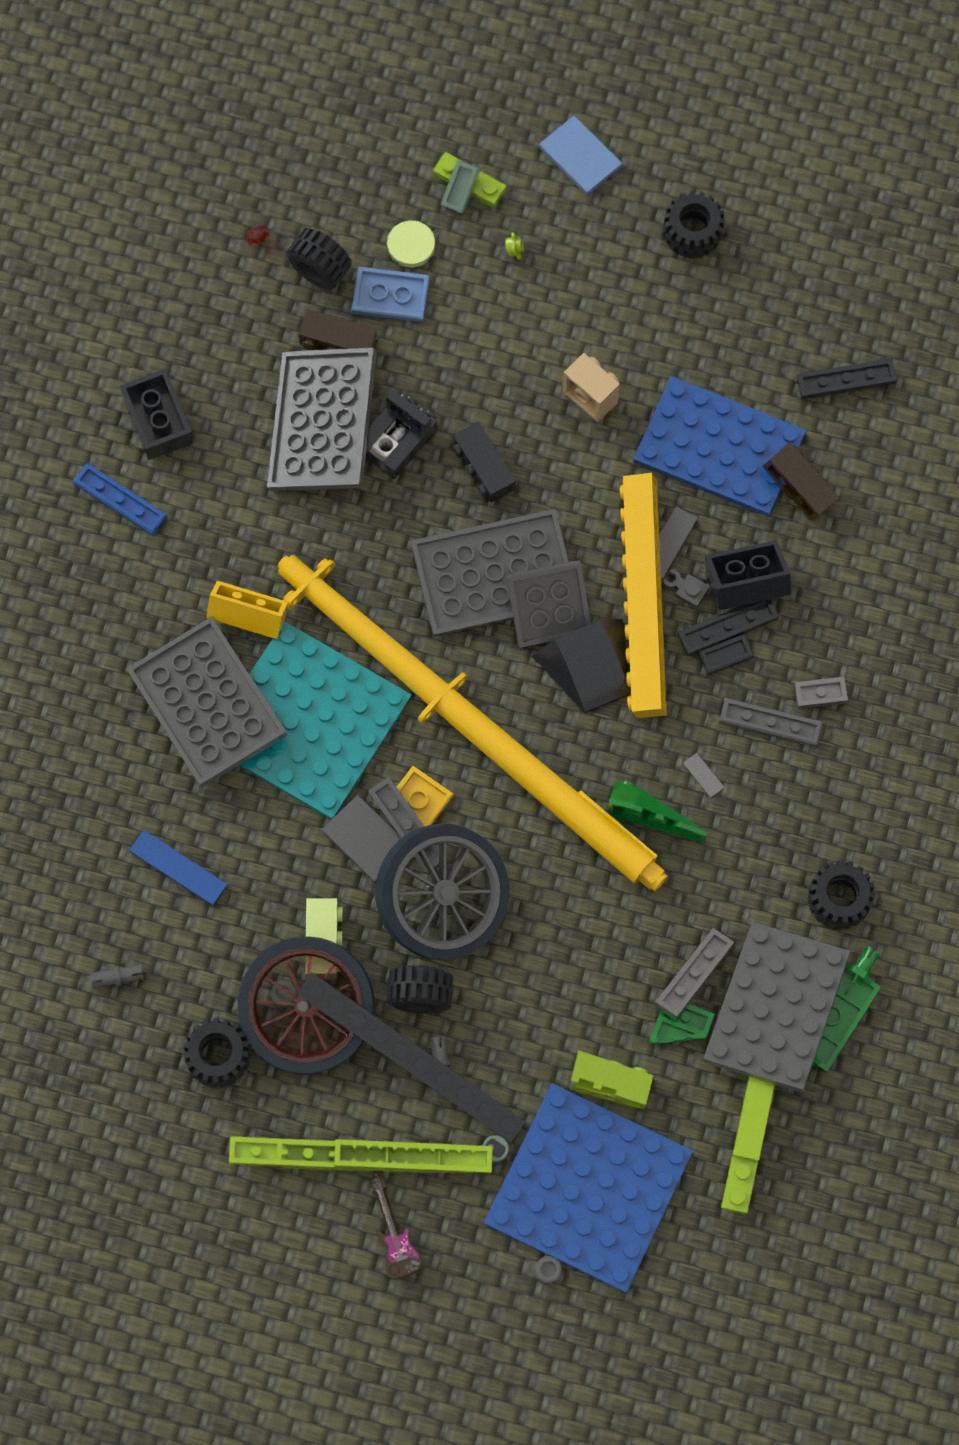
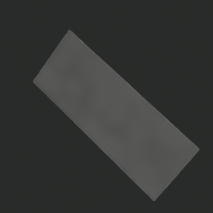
M697 753L683 762L710 797L724 788Z

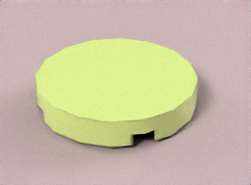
M409 220L399 223L391 230L388 235L387 248L391 258L397 261L398 264L413 268L425 264L432 257L435 249V239L433 232L427 225L419 221Z

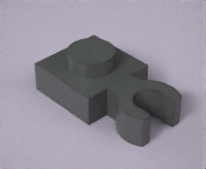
M671 569L669 575L674 577L675 581L669 582L664 579L663 586L668 590L676 589V598L697 609L710 586L689 574L684 580L677 570Z

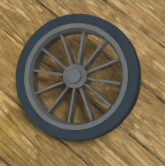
M453 824L424 826L402 837L385 856L376 881L377 910L388 933L408 951L434 960L460 958L484 946L502 924L509 902L507 871L495 848L485 838L468 828ZM448 843L457 845L462 850L446 877ZM439 844V878L424 852L425 848ZM469 852L478 862L479 866L453 881ZM416 854H419L433 880L432 883L406 868L407 864ZM403 872L426 884L425 890L399 891ZM483 872L486 889H458V885L477 873ZM459 893H486L482 911L480 912L458 899ZM429 894L428 898L402 913L399 895ZM433 902L416 932L409 925L406 918ZM454 902L479 915L475 923L468 930L455 909ZM446 906L462 933L450 939H446ZM439 907V940L426 938L423 935Z

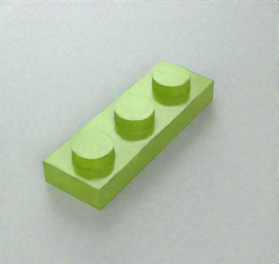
M445 152L433 169V175L449 183L456 162L459 159ZM480 171L471 196L494 208L506 191V185Z

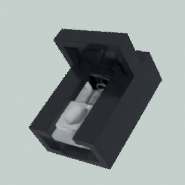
M392 390L386 397L387 407L368 429L365 458L395 480L437 431V418L429 410L418 407L417 402L410 396L402 393L397 394ZM385 445L392 447L387 452L382 451L380 448Z

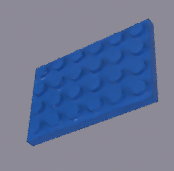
M670 376L633 458V463L769 517L781 487L762 466L789 442L799 448L806 430Z

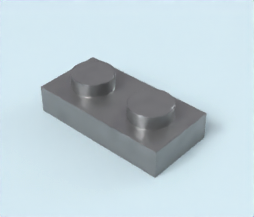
M844 677L794 683L797 709L845 704L848 702Z

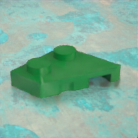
M690 1004L686 1006L676 1020L660 1011L649 1044L705 1040L715 1014Z

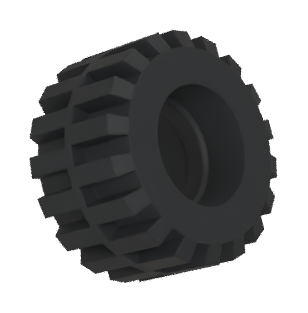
M690 191L687 196L685 193H682L679 199L675 197L671 205H668L664 218L663 235H665L666 243H671L670 249L673 251L678 250V255L688 254V258H693V255H697L700 258L703 257L704 252L709 255L712 253L713 248L716 249L719 246V241H721L725 219L724 211L720 210L721 205L719 202L714 203V197L710 195L707 198L704 192H700V195H697L695 191ZM688 218H696L703 221L707 227L701 231L694 232L684 228L681 222Z
M304 228L286 252L288 261L302 277L324 289H335L352 266V261L342 246L328 235L312 228Z
M838 860L835 865L833 862H830L825 868L819 869L817 875L812 880L808 891V903H811L810 910L811 913H816L815 918L818 921L821 919L825 921L823 925L829 927L831 924L834 925V929L839 930L841 926H844V929H850L853 924L857 926L862 919H865L873 904L875 897L873 892L874 883H870L871 877L868 873L864 874L862 872L864 868L860 865L858 868L853 867L854 862L849 861L847 865L843 864V860ZM833 884L847 885L853 890L856 901L847 907L837 906L828 898L827 888Z
M409 965L394 968L389 971L387 1004L395 1009L413 1013H439L449 1010L452 1005L453 975L443 969L429 966Z
M213 1018L212 1022H208L206 1019L202 1021L203 1025H195L193 1027L194 1031L192 1033L189 1032L186 1036L187 1042H184L183 1046L184 1060L194 1079H198L199 1083L203 1085L205 1083L209 1084V1087L215 1088V1085H220L223 1088L229 1082L231 1085L234 1084L237 1077L241 1078L244 1075V1069H247L249 1065V1045L243 1031H240L235 1023L232 1025L226 1019L219 1021V1018ZM215 1040L225 1041L232 1048V1055L229 1060L219 1066L208 1065L202 1059L204 1047Z

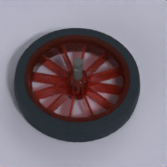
M302 936L278 942L266 949L254 960L245 973L240 986L238 1016L247 1041L265 1061L291 1073L314 1074L328 1071L343 1064L358 1051L364 1040L349 1030L346 1032L318 1012V1008L301 996L294 995L270 978L268 974L276 966L284 962L297 991H299L300 986L288 959L298 956H309L308 978L311 974L312 957H318L333 964L322 980L326 981L336 966L349 981V984L337 989L338 991L351 986L355 1003L373 1015L375 1001L369 976L353 954L330 940ZM267 979L294 998L295 1001L283 1002L258 999L264 980ZM258 1002L293 1005L294 1009L261 1024ZM296 1012L297 1016L276 1044L265 1032L263 1026ZM314 1015H318L344 1034V1037L333 1047L328 1049L314 1019ZM301 1016L303 1017L299 1054L280 1047V1045ZM307 1018L311 1019L325 1051L315 1054H304Z

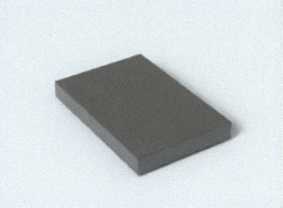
M358 795L321 829L374 883L377 881V875L385 856L393 845L401 839Z

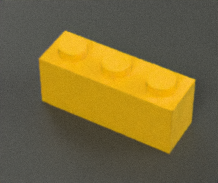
M217 581L209 597L206 618L212 617L217 622L278 639L283 622L285 621L288 602Z

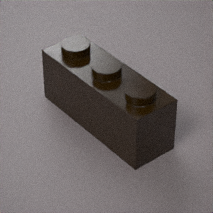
M307 309L298 334L299 344L309 350L374 348L377 341V329L310 309Z
M791 442L786 444L762 466L810 521L818 517L839 498L835 488L819 475L818 469L813 464H810L803 457L802 451Z

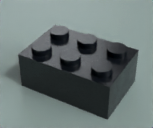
M166 369L120 385L122 398L148 460L194 443L192 431Z
M777 540L705 556L706 578L718 610L791 595V574Z

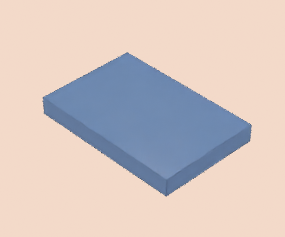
M575 116L571 117L539 144V149L586 195H589L622 167V162Z
M358 267L351 312L358 315L423 322L430 275Z

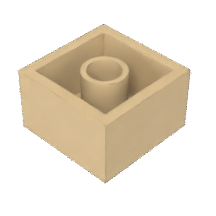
M583 353L564 371L562 392L595 421L599 422L618 403L619 380L611 372L607 373L604 371L594 357L589 358Z

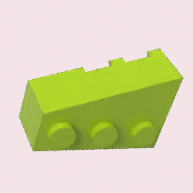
M578 1050L569 1091L645 1110L653 1075L648 1074L649 1071L639 1067H634L633 1069L624 1066L620 1062L609 1061Z

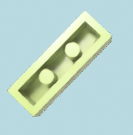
M306 899V936L323 938L342 946V931H337L338 922L343 920V907L338 906L337 899ZM306 952V979L311 972L321 979H337V972H342V966L333 959L318 953Z

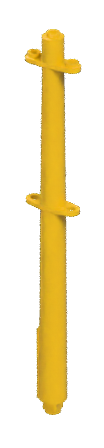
M295 555L285 556L278 564V574L297 589L295 592L293 590L289 591L283 598L284 601L288 602V610L292 609L306 597L428 704L418 717L420 723H424L437 712L632 883L636 884L640 881L649 890L652 889L654 891L661 887L668 876L664 873L665 870L655 863L658 855L581 790L579 792L574 790L457 692L468 677L466 673L462 672L451 683H446L325 583L323 579L335 566V562L331 559H323L318 564L317 571L315 572Z

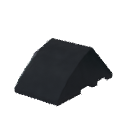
M623 619L599 620L555 638L532 655L534 661L546 670L551 679H554L563 688L569 698L584 713L630 695V687L627 684L628 665Z

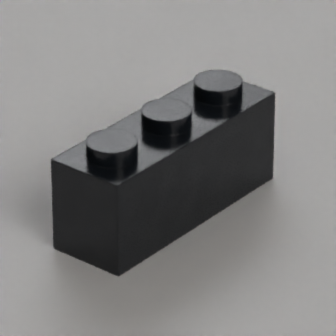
M479 421L453 435L452 449L457 458L462 457L464 460V468L470 478L474 477L477 481V489L483 498L487 497L489 502L492 503L516 490V479Z

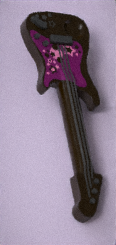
M373 1171L371 1190L373 1193H376L388 1231V1235H384L377 1229L376 1234L385 1248L386 1274L390 1279L396 1280L420 1271L423 1262L417 1250L411 1245L409 1228L406 1227L404 1233L399 1234L385 1190L387 1186L383 1177L384 1171Z

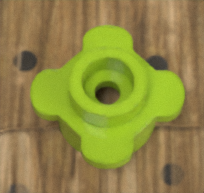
M512 232V237L506 238L505 241L506 251L509 257L516 256L517 260H521V252H524L523 240L517 237L515 232Z

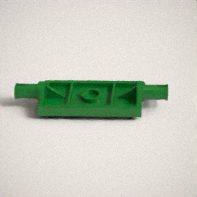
M866 946L857 963L852 964V966L847 965L813 1062L815 1067L825 1073L828 1072L881 986L869 978V971L880 957V954L874 951L872 956L868 958L872 951L870 947Z

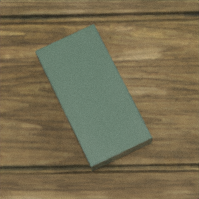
M457 160L440 205L464 214L481 169Z

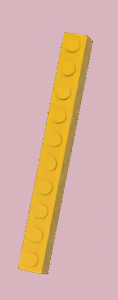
M652 473L623 476V485H620V496L624 500V508H621L620 513L622 523H625V531L621 533L622 544L626 546V554L622 555L623 568L627 572V578H623V587L628 601L624 602L625 615L628 616V625H625V636L629 640V648L626 649L627 663H630V672H627L628 687H631V696H628L627 700L628 708L637 719L667 716L657 480Z

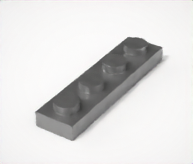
M713 928L656 1000L654 1006L676 1020L733 947L734 942Z

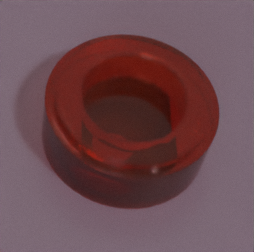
M259 225L248 230L244 236L247 243L254 246L265 242L269 238L270 233L265 225Z

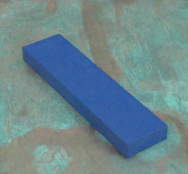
M86 463L73 480L75 486L152 536L167 519V514L89 463Z
M143 830L129 850L131 854L213 907L228 887L225 882L145 830Z

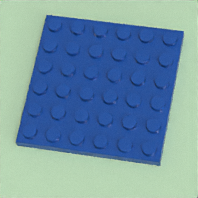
M551 1083L484 1221V1225L547 1256L554 1257L558 1261L626 1294L693 1150Z

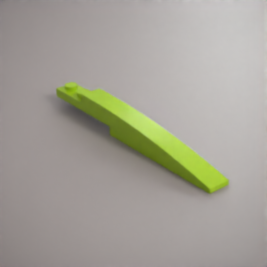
M748 1076L721 1209L747 1215L775 1084Z
M230 1136L229 1164L339 1171L491 1173L492 1146L341 1139L321 1141Z

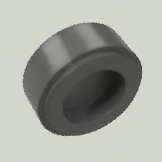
M545 1256L535 1266L536 1277L542 1283H554L561 1275V1264L554 1257Z

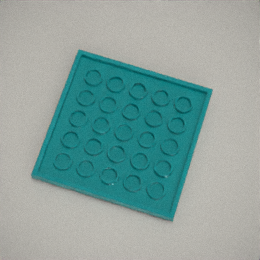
M284 621L278 639L273 638L249 675L288 736L240 764L239 767L332 820L346 802L411 700L412 694Z

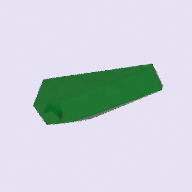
M629 781L615 782L607 811L614 819L705 843L707 831L641 788L636 787L634 783Z

